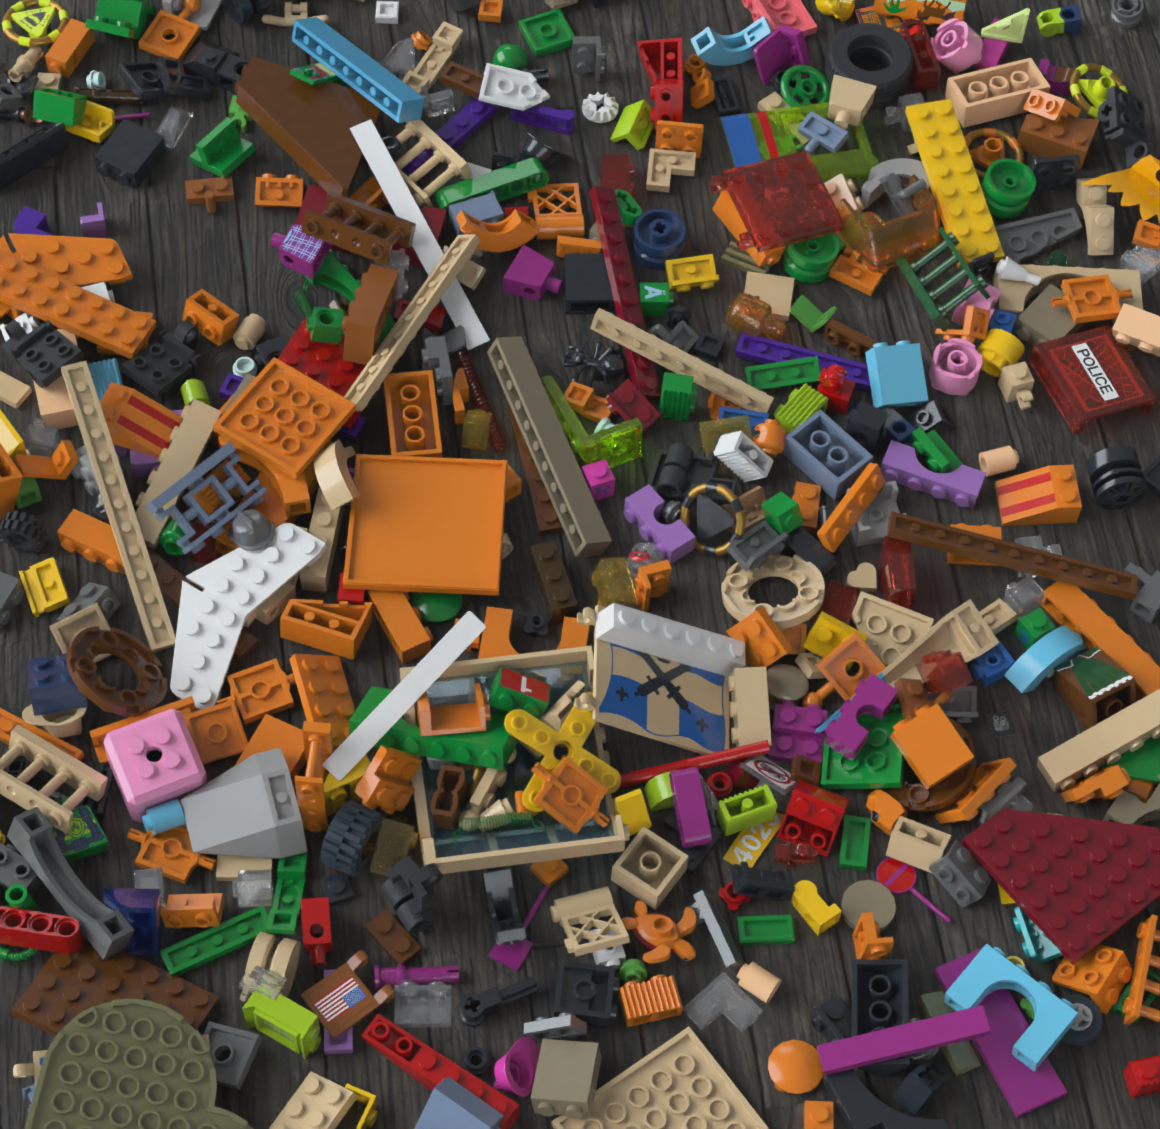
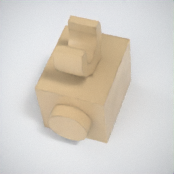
M1026 362L1003 367L998 385L1006 402L1018 401L1021 410L1031 408L1029 401L1033 400L1031 391L1034 379Z

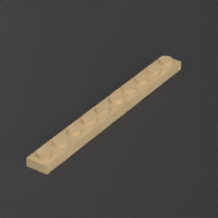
M476 234L458 235L348 390L344 398L356 404V411H362L367 407L371 397L380 388L381 383L387 374L392 371L394 364L403 355L406 347L416 336L422 324L428 319L433 308L440 302L442 295L451 286L456 275L463 269V265L474 253L475 248L480 242Z

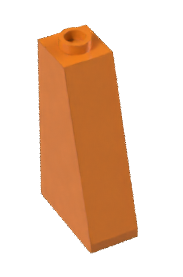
M745 178L724 185L713 207L714 213L737 241L743 245L759 267L767 263L768 265H773L780 261L786 247Z

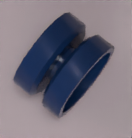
M651 209L642 213L636 219L632 249L638 263L649 269L666 270V260L682 258L685 247L686 227L679 215L666 209Z

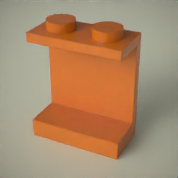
M474 683L475 703L430 706L426 690L416 701L421 736L486 731V721L491 720L490 706L487 700V693H482L480 683Z

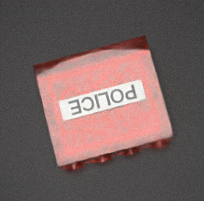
M1110 325L1036 344L1028 358V361L1073 435L1082 433L1089 420L1139 406L1147 414L1156 400L1154 392L1148 387L1141 371L1137 369L1131 360L1130 354L1113 336Z

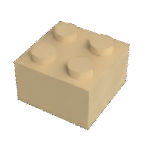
M643 826L612 866L611 881L656 910L687 870L689 856Z

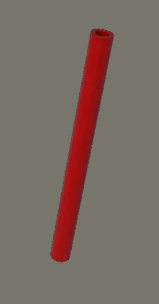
M768 740L620 774L621 784L619 788L648 782L652 778L669 771L694 767L700 770L771 753Z

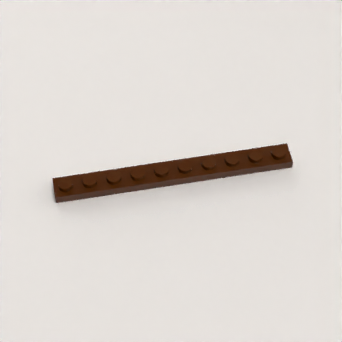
M894 511L889 516L887 537L1134 600L1137 595L1136 574Z

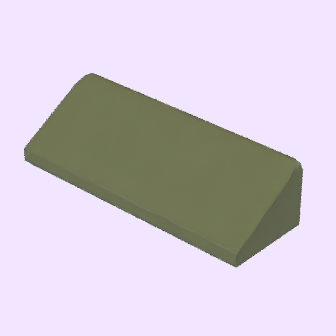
M943 991L920 995L917 1003L926 1019L953 1012L952 1008L944 1002L945 994ZM969 1041L940 1047L955 1076L981 1066Z

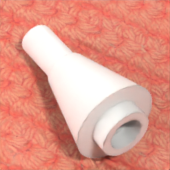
M1008 256L1005 260L1001 259L999 261L996 273L999 274L998 279L1026 281L1036 286L1039 285L1041 280L1040 276L1027 272L1026 269Z

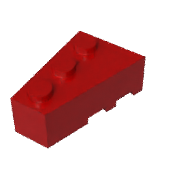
M682 38L637 41L640 61L652 86H655L656 79H684L685 108V54Z

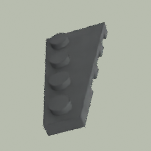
M1073 207L995 226L1005 255L1003 260L1008 256L1019 264L1079 233L1082 225Z

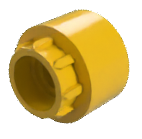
M996 328L988 330L986 340H982L977 349L978 353L982 355L981 369L991 376L1000 377L1003 367L1019 362L1025 351L1024 345L1018 338L1007 331Z

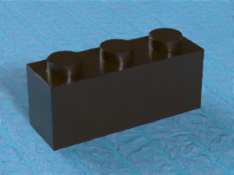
M555 540L530 546V564L547 613L551 617L550 622L552 626L562 624L564 617L577 618L578 604Z

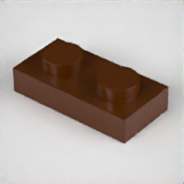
M387 909L383 910L365 925L366 932L397 965H406L422 952V947Z

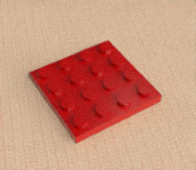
M305 318L278 357V360L344 397L366 365L343 360L344 336H342L340 344L311 341L310 331L306 330L307 318ZM355 411L343 426L351 430L362 411Z

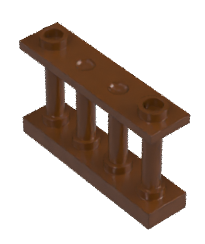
M331 191L326 196L323 213L318 214L308 209L305 210L301 232L388 265L392 246L395 243L406 248L412 245L416 223Z

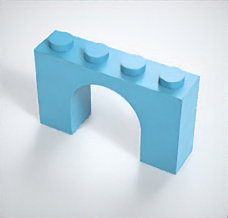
M986 944L947 990L944 1002L955 1011L977 1007L985 996L999 989L1014 990L1025 996L1032 1005L1034 1021L1013 1046L1012 1055L1035 1072L1075 1023L1078 1012L1075 1011V1007L1068 1000L1063 998L1060 1000L1055 996L1047 984L1042 981L1037 982L1031 978L1029 972L1020 964L1014 965L1010 962L1001 949L997 947L992 948Z

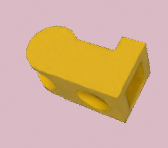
M802 880L795 885L792 904L817 935H820L839 922L841 909L835 903L828 906L817 894V887L814 883Z

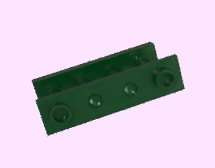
M940 227L938 230L944 238L941 243L916 262L912 261L909 263L903 256L896 263L931 319L945 332L951 327L946 319L949 316V312L977 291H980L986 299L991 296L985 289L989 286L980 274L978 276L975 274L957 245L960 241L952 231L948 234L943 227ZM950 248L954 253L952 256L927 275L919 276L922 268ZM960 262L963 269L934 291L932 289L928 290L933 281ZM969 276L973 282L943 306L941 304L938 306L939 298Z

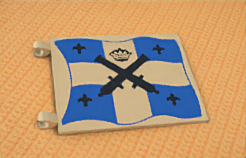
M597 605L595 606V611L590 607H585L583 613H577V622L579 624L594 625L593 696L590 693L584 692L581 694V698H575L576 709L591 710L593 721L705 755L730 749L728 676L596 639V614L607 607Z

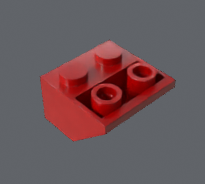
M799 780L793 790L777 837L828 857L850 799Z

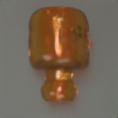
M748 293L737 294L725 316V322L728 327L753 337L765 333L769 339L776 341L781 338L786 328V323L782 319L771 317L772 307L770 304L760 300L759 296H752Z

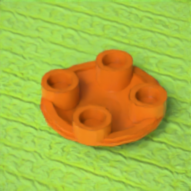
M789 1040L775 1047L769 1056L768 1071L778 1091L802 1094L815 1090L823 1077V1069L818 1051L814 1046L805 1041Z

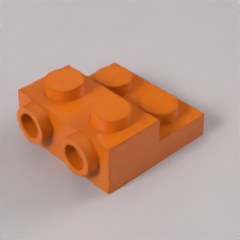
M381 745L354 792L362 798L361 803L372 810L379 806L380 809L389 814H393L395 810L402 812L415 791V788L409 783L416 774L422 760L414 754Z
M1119 765L1110 766L1060 794L1065 803L1074 801L1075 804L1083 803L1091 798L1113 799L1124 792L1122 787L1128 785L1131 779L1124 768L1120 769Z

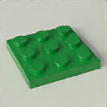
M887 713L882 721L870 714L858 717V724L868 730L869 733L867 742L853 761L826 745L827 734H825L821 775L822 789L902 788L904 756L890 736L895 731L893 726L904 719L903 713Z

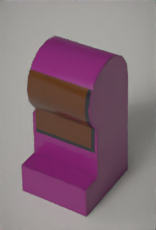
M1041 58L1039 70L1050 85L1049 92L1071 95L1070 78L1075 69H1063L1049 65L1050 60Z

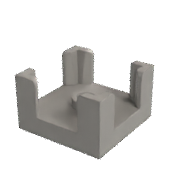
M896 481L884 483L881 493L876 495L852 527L851 531L856 547L898 540L887 537L888 520L891 512L900 513L896 503L899 492Z

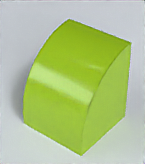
M669 772L660 774L646 783L644 790L651 812L675 807Z

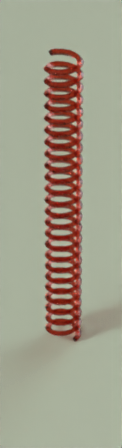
M465 350L461 351L456 355L455 359L459 368L464 370L471 397L480 414L494 452L499 454L497 450L500 451L507 447L506 440L500 431L501 428H499L497 420H495L496 417L493 416V409L490 408L491 405L487 400L484 389H482L483 386L479 381L478 374L474 370L475 367L472 366L473 363L471 362L470 355L464 354L458 358L461 353L465 352Z

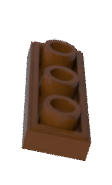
M832 318L826 323L823 338L827 339L832 345H838L848 350L854 356H860L866 360L865 352L872 349L874 344L879 343Z

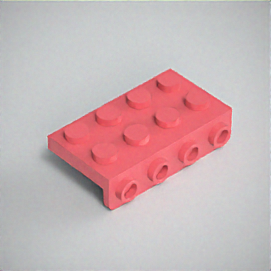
M742 0L744 7L748 8L751 12L753 21L755 22L764 16L768 19L773 32L784 24L802 30L804 36L817 33L818 26L801 0Z

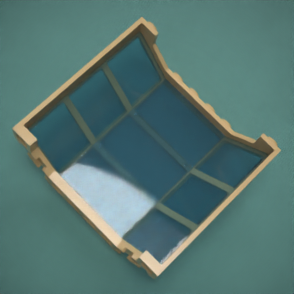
M592 646L456 661L427 689L430 706L475 703L474 683H480L482 693H487L489 704L491 684L502 666L550 684L549 704L543 713L544 715L578 680L586 685L575 698H579L584 692L593 691L594 655ZM415 666L400 668V682ZM415 702L404 713V720L409 724L419 727L417 705ZM490 706V716L497 708ZM596 721L582 748L610 765L608 750L604 751L602 743H606L604 727H599V722ZM520 742L516 746L517 755L515 760L505 766L507 778L502 787L498 786L494 800L495 803L498 799L503 800L507 798L515 812V792L525 790L534 775L531 772L532 768H534L537 762L541 763L544 757L542 755L537 760ZM555 746L554 756L558 760L563 755L568 754L567 747ZM416 755L422 762L411 780L412 786L415 788L413 795L421 852H423L424 866L435 863L442 874L622 852L625 849V841L630 839L628 824H623L621 814L615 816V798L612 799L611 794H605L598 809L610 818L609 823L604 828L591 818L585 822L577 834H574L543 810L533 816V820L537 819L545 825L544 829L540 822L534 821L535 826L539 829H544L543 831L534 827L532 819L527 821L524 819V822L523 819H521V822L518 819L517 823V818H515V824L514 819H512V824H506V827L503 825V828L500 826V828L497 827V829L494 828L483 833L480 828L479 831L477 828L476 832L474 830L473 832L467 831L466 833L464 830L463 833L460 827L462 832L460 839L457 842H452V835L459 829V825L455 830L435 827L430 808L432 797L438 790L437 778L440 770L430 769L427 757ZM464 769L469 790L474 770ZM468 794L461 805L462 812L469 810L471 807L469 802L471 797ZM460 831L456 832V834L453 837V841L457 840V838L460 835Z

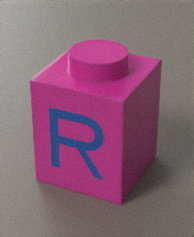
M606 459L582 466L583 477L588 488L591 490L594 501L614 495L615 478Z

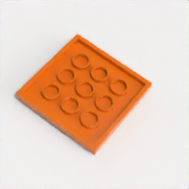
M274 357L213 425V430L285 474L297 479L356 411V404Z

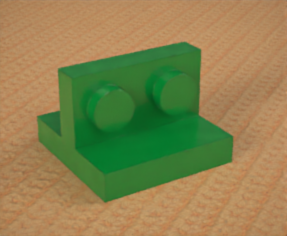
M227 117L196 144L197 150L189 158L192 164L225 179L255 151L253 143L240 138L234 120Z

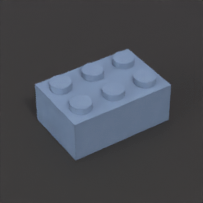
M821 409L785 436V447L782 453L811 480L821 486V489L834 500L845 493L847 488H851L868 464L873 461V456Z

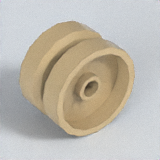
M259 932L249 954L244 976V991L253 993L261 982L287 997L298 967L301 949L300 941L284 938L278 944L276 935Z

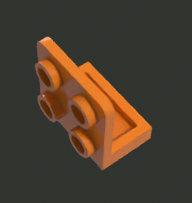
M1100 944L1075 965H1072L1064 956L1053 974L1052 980L1056 985L1089 994L1100 1012L1108 1014L1112 1005L1117 1002L1121 990L1130 981L1133 970L1124 951Z

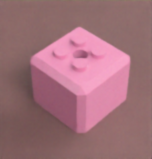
M169 709L107 733L103 741L109 765L131 820L142 823V816L146 815L145 809L176 798L181 805L180 800L207 784L206 771L183 715L178 710ZM152 750H158L162 753V758L157 762H151L147 759V754Z

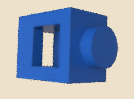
M999 642L995 647L973 659L970 667L973 676L980 680L985 687L1006 677L1005 673L1015 661L1003 644Z

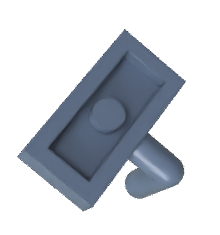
M812 111L797 128L798 133L811 140L805 147V154L809 165L817 163L814 150L818 145L836 154L849 138L846 130Z

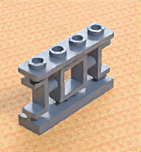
M228 442L146 506L151 514L155 513L159 522L170 514L186 534L176 542L178 546L183 548L182 552L184 555L189 551L195 554L206 545L203 540L210 535L213 539L226 530L223 526L229 520L233 523L239 511L243 512V509L248 505L252 508L257 506L264 500L262 494L268 491L265 486L262 488L258 479L247 486L232 466L241 457L235 454L236 448L231 442ZM225 458L228 459L229 462L222 467V470L229 477L225 482L220 484L213 474L206 480L202 478L204 474ZM208 484L224 503L222 507L210 516L206 514L193 497ZM236 486L243 496L251 490L255 493L231 513L229 512L228 508L235 503L228 494L232 488ZM186 488L189 489L190 492L182 498L190 507L186 512L181 514L174 504L167 510L162 508ZM197 516L204 526L212 520L216 523L194 542L190 543L188 539L196 532L188 522Z

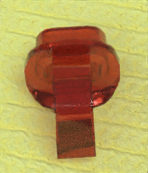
M788 839L787 842H776L775 863H787V867H793L795 863H817L818 852L814 846L809 844L794 845L792 839Z

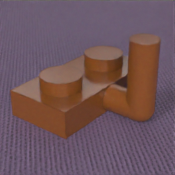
M227 176L225 179L218 177L185 181L187 205L206 203L207 211L210 214L216 212V202L234 200L232 176Z
M899 678L894 683L895 689L898 690L897 696L903 717L908 722L917 716L915 712L926 704L932 707L937 703L942 708L955 695L951 688H946L935 700H927L920 679Z

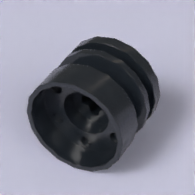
M1113 446L1095 453L1088 459L1086 468L1090 481L1093 484L1092 488L1099 507L1109 510L1123 509L1140 502L1147 495L1148 487L1144 474L1141 471L1142 467L1138 454L1134 448L1130 446Z

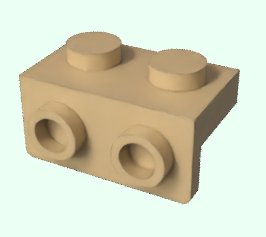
M841 173L818 186L830 217L836 226L859 214L866 218L863 209L866 207L862 199L856 196L855 192L858 189L851 178L847 180Z

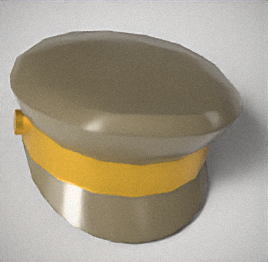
M787 664L775 665L768 669L769 708L774 711L775 704H780L782 701H792L796 704V707L799 705L809 686L807 677L800 669Z

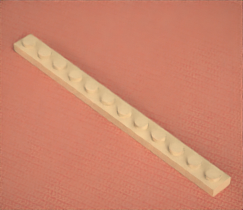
M87 361L62 366L61 372L150 650L156 652L174 647L176 637Z

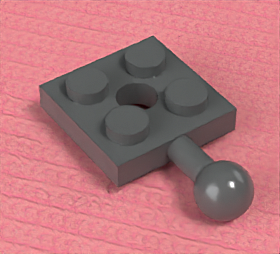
M209 1021L203 1035L209 1034L210 1054L216 1071L217 1085L240 1090L262 1038L256 1033ZM225 1050L231 1051V1055L227 1060L218 1061L221 1052Z

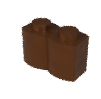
M444 765L438 774V790L432 797L430 808L435 827L455 830L459 825V816L462 813L461 805L468 794V784L464 768Z

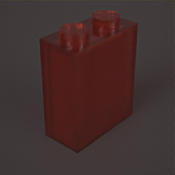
M884 536L878 559L882 599L911 610L917 590L911 543Z

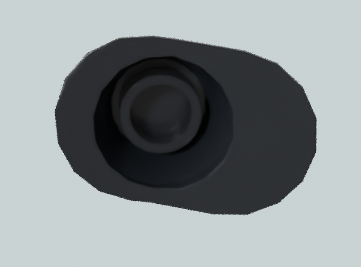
M524 131L528 134V137L520 152V156L523 159L538 158L544 167L550 166L561 154L573 159V157L543 144Z

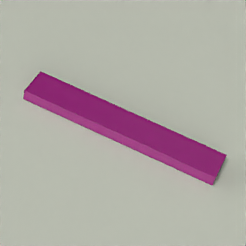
M981 1005L817 1045V1051L824 1075L988 1036L991 1035V1028L984 1006Z

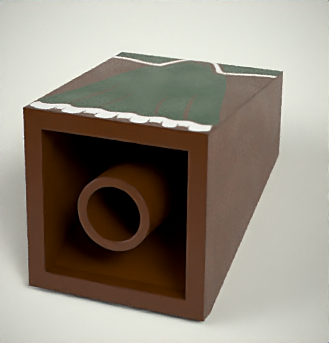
M1094 647L1054 668L1055 688L1086 730L1136 702L1135 678L1098 647Z

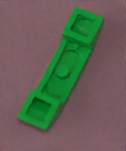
M308 853L279 859L278 879L273 906L269 912L267 933L295 935L301 915V899L304 898Z

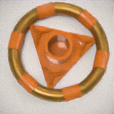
M982 128L964 136L967 147L977 138L992 137L986 139L984 145L969 151L972 162L987 169L994 161L1005 159L1004 141L1015 152L1016 160L1024 163L1022 146L1017 143L1016 138L1005 131L995 128ZM975 168L978 179L983 180L985 172Z

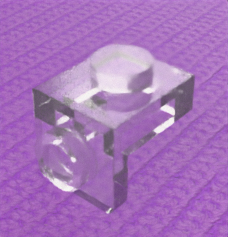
M426 86L420 87L421 96L425 98L423 109H425L428 118L454 111V94L451 89L429 94Z
M256 965L251 974L246 972L241 980L239 988L243 991L240 1000L245 1002L252 990L276 1000L283 991L288 979L282 977L277 971L266 970Z

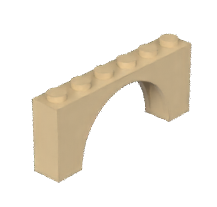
M1019 264L1027 272L1041 277L1038 286L1026 281L998 279L999 274L996 273V269L993 277L994 287L1001 289L1000 296L995 303V308L1017 314V318L1023 313L1024 305L1037 293L1044 291L1050 283L1058 288L1061 287L1062 281L1065 279L1109 274L1110 280L1117 290L1132 289V299L1119 300L1121 308L1126 303L1143 310L1140 270Z

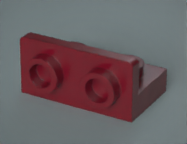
M629 379L611 395L608 394L605 397L608 401L606 407L615 416L619 413L625 419L622 424L631 434L636 432L641 435L662 416Z

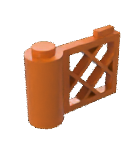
M578 183L546 184L542 188L527 193L528 202H533L535 223L539 229V232L536 234L537 240L557 239L558 235L584 238V217L581 209ZM574 191V194L569 198L562 195L563 192ZM537 193H548L550 196L544 199L537 195ZM554 199H558L563 203L557 207L551 202ZM570 206L571 208L575 209L576 212L567 213L564 211V209ZM544 207L552 211L549 214L539 213Z

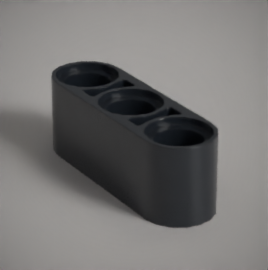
M799 526L788 533L789 536L784 542L786 547L781 551L784 556L793 558L794 555H797L806 562L810 561L819 569L823 578L837 567V561L834 556L803 527ZM772 528L779 536L781 535L778 531Z

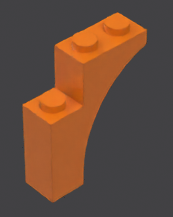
M219 436L220 448L231 442L223 436ZM231 442L236 448L235 454L241 457L238 462L255 468L275 486L282 499L286 517L311 513L310 497L304 471L297 479H294Z

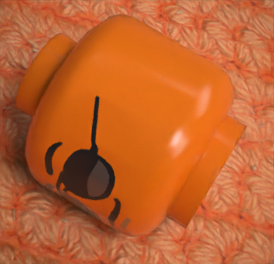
M767 419L765 423H760L755 427L753 442L769 457L775 458L777 454L784 451L787 431L784 427L780 426L779 421Z

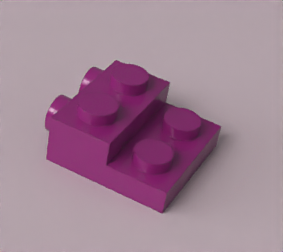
M782 701L780 704H775L771 730L772 746L770 747L771 753H769L768 760L792 763V759L796 754H799L822 765L826 733L825 730L820 733H815V731L827 720L828 711L822 710V707L816 704H810L806 708L796 707V704L792 701Z

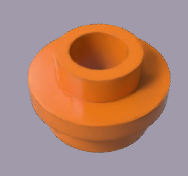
M418 30L411 35L413 39L412 44L418 50L422 51L424 49L428 51L432 39L425 32Z
M697 54L690 55L685 61V70L691 75L693 73L701 75L702 68L705 67L707 69V62L699 58Z

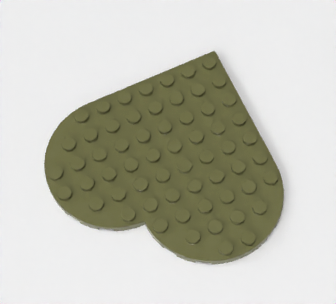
M142 999L112 1000V1002L92 1006L75 1016L56 1035L45 1054L25 1129L254 1128L238 1115L214 1106L217 1088L216 1071L209 1053L210 1050L200 1033L183 1019L182 1015L162 1004Z

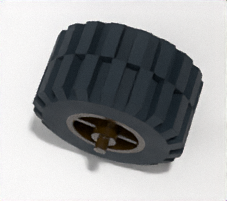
M353 800L348 801L341 807L331 824L327 827L328 831L321 850L322 863L352 877L357 875L368 863L373 852H376L378 849L376 846L382 832L383 815Z

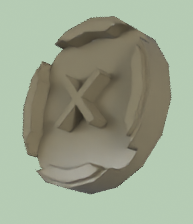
M872 880L858 881L850 885L843 894L840 906L844 920L854 930L862 913L873 912L874 921L879 923L880 930L883 931L893 921L896 910L895 899L890 890L881 883Z

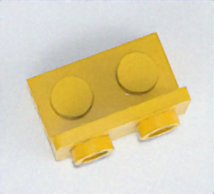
M822 611L808 632L803 647L824 658L854 631L858 633L864 642H866L868 635ZM853 661L846 665L845 670H850Z

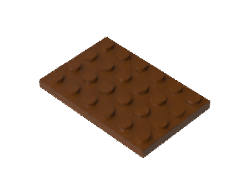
M82 933L84 941L82 948L73 954L54 952L11 1010L12 1016L56 1037L75 1016L92 1006L112 1002V1000L142 999L162 1004L182 1015L183 1019L199 1032L218 1005L219 996L175 975L171 976L169 972L123 950L103 960Z

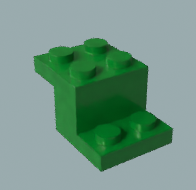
M98 0L94 20L86 19L85 28L140 40L144 34L147 14L155 15L156 6L150 5V0Z

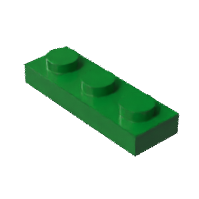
M818 356L745 367L747 384L758 390L819 382L820 376Z

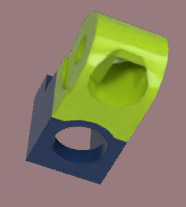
M1076 4L1043 11L1037 16L1040 33L1044 37L1070 32L1071 36L1080 34L1082 18Z

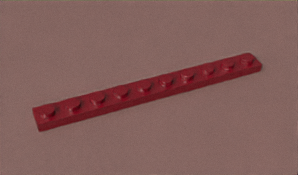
M593 186L589 192L617 317L634 324L646 332L615 191L613 188ZM624 346L632 383L647 400L657 401L661 397L654 362Z

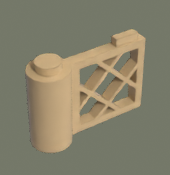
M608 886L554 900V906H550L554 923L559 922L567 935L564 943L568 953L574 952L575 956H580L630 943L629 935L614 906ZM612 916L608 922L598 920L602 917ZM579 923L584 924L581 929L571 927V925ZM592 927L601 929L598 933L589 931ZM609 931L620 934L612 937L606 936ZM582 938L592 940L589 943L578 944Z

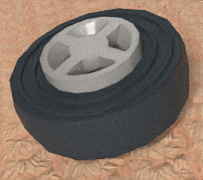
M1071 995L1064 997L1063 999L1073 1004L1078 1014L1075 1023L1061 1041L1074 1046L1089 1044L1097 1037L1102 1028V1015L1099 1008L1092 1000L1084 996Z

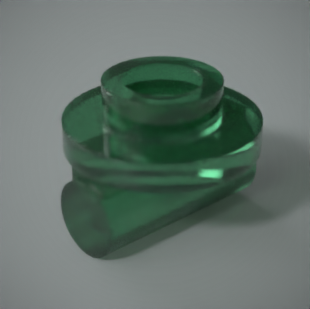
M1055 250L1042 266L1057 265L1067 267L1068 256L1062 250Z

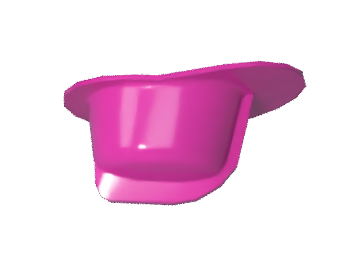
M529 1037L520 1038L509 1052L496 1062L494 1067L496 1078L493 1085L494 1089H502L508 1094L515 1093L521 1097L527 1096L532 1091L541 1049L534 1039Z

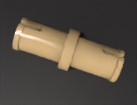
M30 47L24 55H20L14 67L8 71V75H11L9 78L13 82H20L26 73L34 69L35 63L43 56L42 49L40 47Z

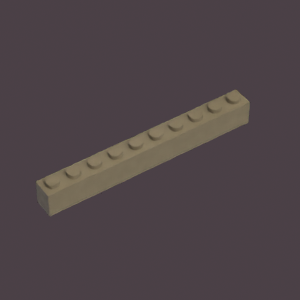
M522 336L496 338L487 354L575 557L601 555L612 542L610 533L606 529L601 513L594 502L591 490L588 488L583 477L582 470L568 443L564 429L557 418L555 409L538 375L529 350Z

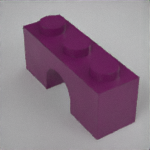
M872 673L866 681L862 679L854 691L856 693L852 701L846 700L840 709L841 716L837 721L833 719L825 730L827 734L826 745L851 761L854 760L867 742L869 733L868 730L858 724L857 718L864 714H870L882 721L896 702L898 695L897 689Z

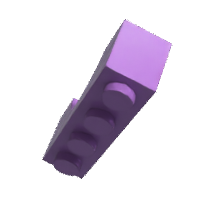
M893 440L889 444L880 469L887 481H896V483L907 486L912 490L922 491L935 498L945 499L956 503L958 506L974 509L986 472L963 464L955 471L949 473L929 471L919 463L915 448Z

